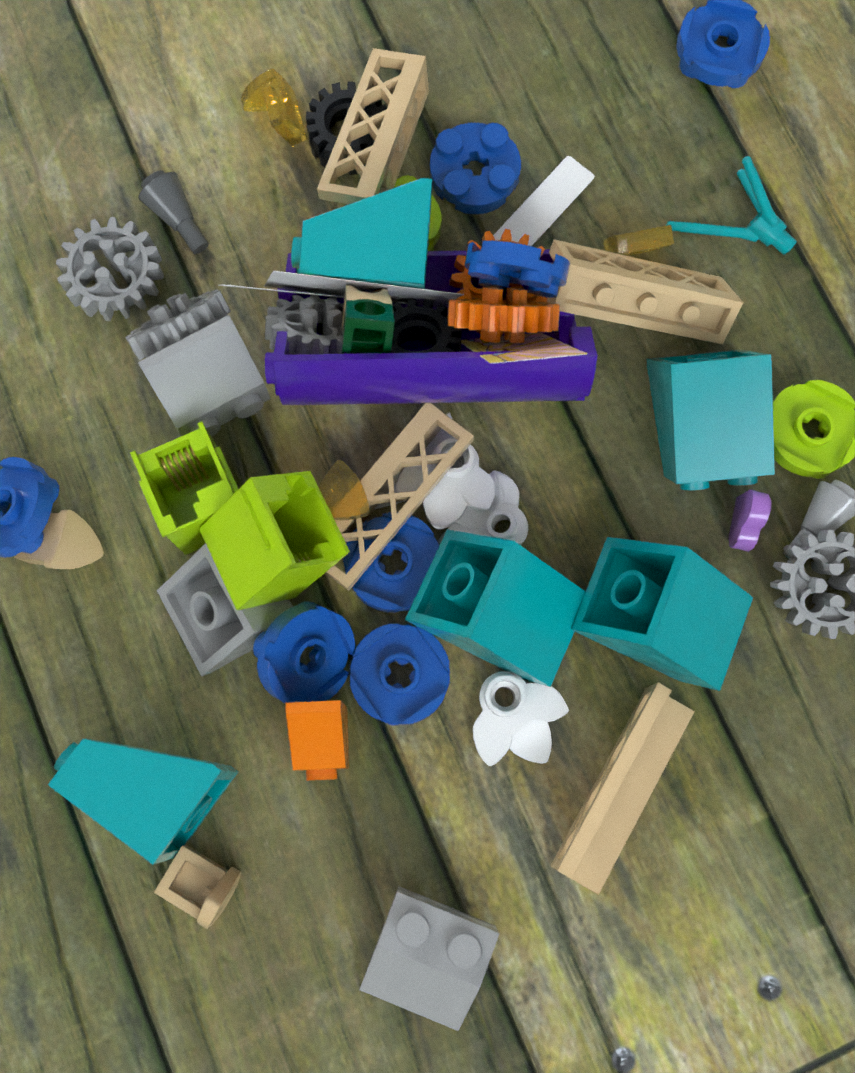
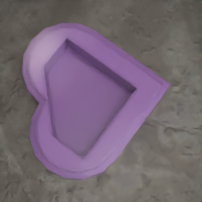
M748 490L736 497L729 532V546L731 548L749 552L755 547L760 531L767 523L772 503L769 494Z

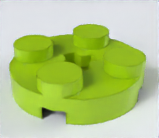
M810 380L805 384L790 386L780 392L773 400L774 460L794 474L816 479L824 478L848 464L855 457V401L852 396L839 386L822 380ZM812 419L819 421L818 430L824 433L823 438L816 436L812 439L808 437L802 428V422L807 424Z

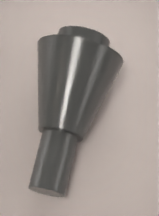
M160 170L146 177L141 184L142 190L138 197L139 200L173 230L178 231L193 254L204 251L209 246V243L193 221L194 217L177 173H165L163 170Z

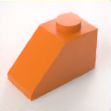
M341 700L286 703V718L293 770H306V781L337 779V769H349L347 706Z

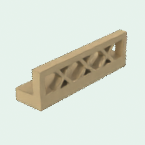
M373 48L318 185L319 199L351 204L394 188L429 93L426 56ZM380 67L402 70L400 75L385 82H382L377 76ZM383 99L388 108L369 117L364 108ZM369 133L375 141L374 144L355 153L350 146L351 142ZM354 169L361 177L357 188L335 184L338 177Z
M555 239L549 251L553 261L555 254L563 256L570 261L566 285L559 287L557 297H548L547 302L559 304L561 312L723 344L743 305V301L727 282L719 276Z
M425 403L332 513L345 542L358 541L360 558L347 574L335 565L325 573L349 591L474 440V435L433 404ZM441 429L458 440L448 453L426 455L425 448ZM438 464L428 475L427 465ZM421 465L423 483L416 491L395 493L394 485L398 482L405 467ZM407 501L397 513L396 502ZM390 503L392 520L384 529L363 531V522L379 504ZM375 539L365 551L364 540Z
M659 682L645 688L550 865L555 870L598 895L695 712L669 697L672 690Z

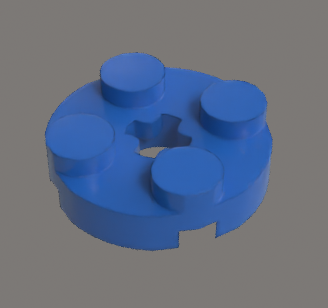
M708 0L706 6L699 7L696 10L695 7L692 8L683 19L677 37L676 47L680 58L679 68L681 72L689 78H696L713 86H728L730 88L744 86L749 77L758 71L768 51L770 34L766 23L762 28L761 23L755 18L757 11L750 4L742 0ZM719 36L727 37V44L732 47H720L714 41H717Z
M465 123L443 130L438 134L436 145L430 157V179H432V187L436 195L442 201L444 197L448 202L455 204L456 210L467 214H484L494 211L506 202V198L513 190L515 191L519 183L521 171L520 154L515 143L508 137V131L503 125L498 123ZM470 161H478L485 165L479 176H473L471 169H463V166L468 165Z
M490 240L482 242L481 250L474 242L469 243L465 267L469 270V275L480 278L479 285L483 287H497L498 289L507 290L509 283L528 286L527 292L530 294L555 298L557 297L559 287L565 286L567 283L570 261L563 256L555 254L554 264L540 260L542 250L540 248Z
M9 457L0 461V466L3 467L0 469V557L3 558L15 556L20 552L31 554L41 546L44 538L43 530L49 520L53 503L57 499L60 490L58 482L50 478L42 467L23 458ZM11 504L9 511L6 513L8 505Z
M391 512L384 513L381 517L373 518L369 522L367 520L363 522V531L384 529L392 520ZM411 515L351 588L363 603L383 612L394 613L410 610L439 548V543L429 526L419 518ZM375 539L364 540L365 551ZM358 541L347 542L350 552L343 557L346 574L360 558ZM394 550L402 552L401 560L407 564V567L404 571L396 570L394 575H389L385 573V565L379 562L382 555L391 556Z
M304 601L287 609L270 624L267 631L260 633L254 642L253 652L258 659L257 670L259 679L270 695L285 704L289 702L329 700L345 683L349 672L344 670L348 654L353 656L355 652V638L349 623L342 615L311 601ZM314 645V649L309 653L311 661L307 665L301 663L300 657L304 649Z
M387 624L376 628L367 634L357 645L350 665V687L357 703L372 718L391 726L411 725L429 717L442 704L450 684L449 659L444 647L433 634L417 626ZM397 661L400 666L409 663L413 667L414 671L409 675L411 681L409 686L403 688L399 683L393 686L387 683L386 679L391 675L388 666L392 662Z

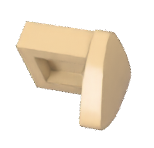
M63 509L59 513L50 514L43 530V542L35 552L31 554L20 552L14 556L16 559L30 564L44 565L46 568L75 569L103 557L104 551L98 537L89 524L74 511Z
M185 844L178 851L154 893L197 919L199 925L208 929L229 903L239 883L241 871L234 867L228 870Z

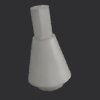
M833 480L831 484L820 481L801 524V531L790 545L801 548V534L811 533L818 539L819 530L835 531L854 517L855 490L839 480Z

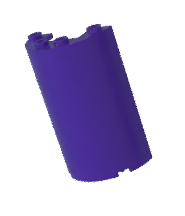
M545 249L540 260L554 264L549 254L550 249ZM466 250L428 251L425 289L451 293L460 291V288L450 286L449 280L452 274L462 273L456 269L454 263L458 255H467ZM288 253L285 272L297 273V268H292L291 253ZM471 277L472 285L475 288L482 289L483 286L479 285L480 278ZM522 285L525 290H528V286ZM277 288L278 290L309 293L306 291ZM503 290V300L505 295L507 294V290ZM278 292L279 299L292 302V295H299L304 299L311 296L308 294ZM319 296L320 299L324 300L329 298L328 296ZM337 297V302L344 303V298ZM400 303L403 308L408 307L407 304ZM561 311L559 314L558 331L541 333L583 351L587 355L490 364L480 355L519 351L473 352L462 343L461 352L290 355L288 332L277 331L274 352H266L265 377L267 384L275 385L276 396H279L282 405L585 401V396H589L593 385L597 352L591 326L577 327L574 314ZM317 323L316 331L318 335H322V324ZM461 328V340L480 338V334L476 330ZM411 340L400 345V347L410 351H423L434 346L432 343L423 340Z

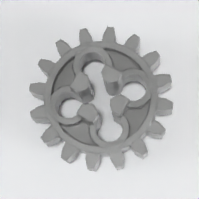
M110 217L107 227L102 228L96 219L91 220L92 231L88 233L79 228L73 230L78 241L75 244L63 242L61 246L68 255V258L56 259V265L63 273L57 278L58 282L67 292L66 296L75 307L81 305V308L89 317H92L99 309L105 321H111L116 310H119L125 319L130 318L129 307L134 304L142 310L146 309L147 306L143 296L145 294L157 296L159 291L152 280H159L164 277V273L158 264L162 261L161 255L157 247L153 246L154 243L147 231L139 233L135 223L132 221L127 222L122 229L115 217ZM99 249L102 250L111 267L116 271H120L129 287L120 289L110 271L105 267H101L92 252ZM129 251H135L130 257H127L125 254ZM90 281H95L96 284L94 286L86 287Z
M218 289L211 292L207 291L196 298L194 296L190 299L186 293L182 295L179 293L166 300L171 308L170 310L166 304L152 307L147 311L151 320L141 324V327L131 331V334L125 338L138 360H141L222 319L231 310Z
M292 295V302L279 299L277 300V307H268L265 319V340H270V349L274 350L277 331H287L290 355L341 354L344 303L337 302V297H329L324 300L320 299L318 295H311L306 299L299 295ZM317 323L322 324V335L316 334Z
M823 529L819 530L818 539L811 533L801 534V548L795 545H786L783 548L789 560L787 563L774 562L773 567L783 574L782 579L770 582V587L782 590L783 596L778 598L774 605L781 609H791L785 619L788 624L797 626L803 623V633L815 636L820 630L822 637L836 639L838 628L842 633L855 634L854 534L840 532L836 537L834 530ZM844 557H847L850 562V568L848 572L840 575L844 571V563L840 562ZM809 558L813 559L814 562H811V569L814 572L832 575L828 580V584L832 589L848 592L851 602L846 609L842 608L845 607V599L842 596L824 592L828 585L823 578L810 577L806 574L804 570L806 560ZM815 593L812 596V603L816 605L811 610H807L805 599L809 594Z

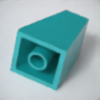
M420 178L303 221L302 237H293L291 252L292 268H297V274L425 289L432 179Z
M730 350L647 359V371L665 478L675 484H679L681 490H702L710 487L709 481L727 479L729 485H752L758 483V476L775 474L771 354Z
M447 529L405 620L504 671L515 673L523 679L551 687L575 632L571 628L586 591L515 541Z
M607 537L571 629L680 682L720 691L753 597L688 547Z
M82 739L79 744L74 742L69 745L58 757L54 764V769L57 773L48 785L154 865L175 858L182 845L188 843L239 771L230 765L112 742Z

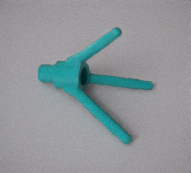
M745 156L742 159L744 169H740L737 172L744 190L757 211V215L746 228L692 222L668 221L666 223V229L670 231L742 238L752 242L760 240L766 247L772 244L782 255L787 254L797 243L785 230L787 224L772 209L750 156Z

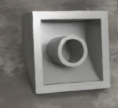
M229 315L138 362L181 436L199 429L197 423L203 422L212 437L220 431L221 425L236 417L247 418L252 416L264 406V402L271 399L266 385Z
M206 543L157 590L201 676L208 675L253 650L257 636L267 631L270 624L281 613L293 607L288 599L237 611Z
M398 886L359 990L459 1031L480 989L500 933L496 926Z

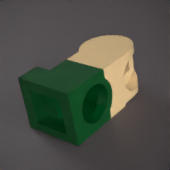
M346 284L342 316L341 354L390 353L395 321L388 289L381 288L372 292L359 291L353 285Z

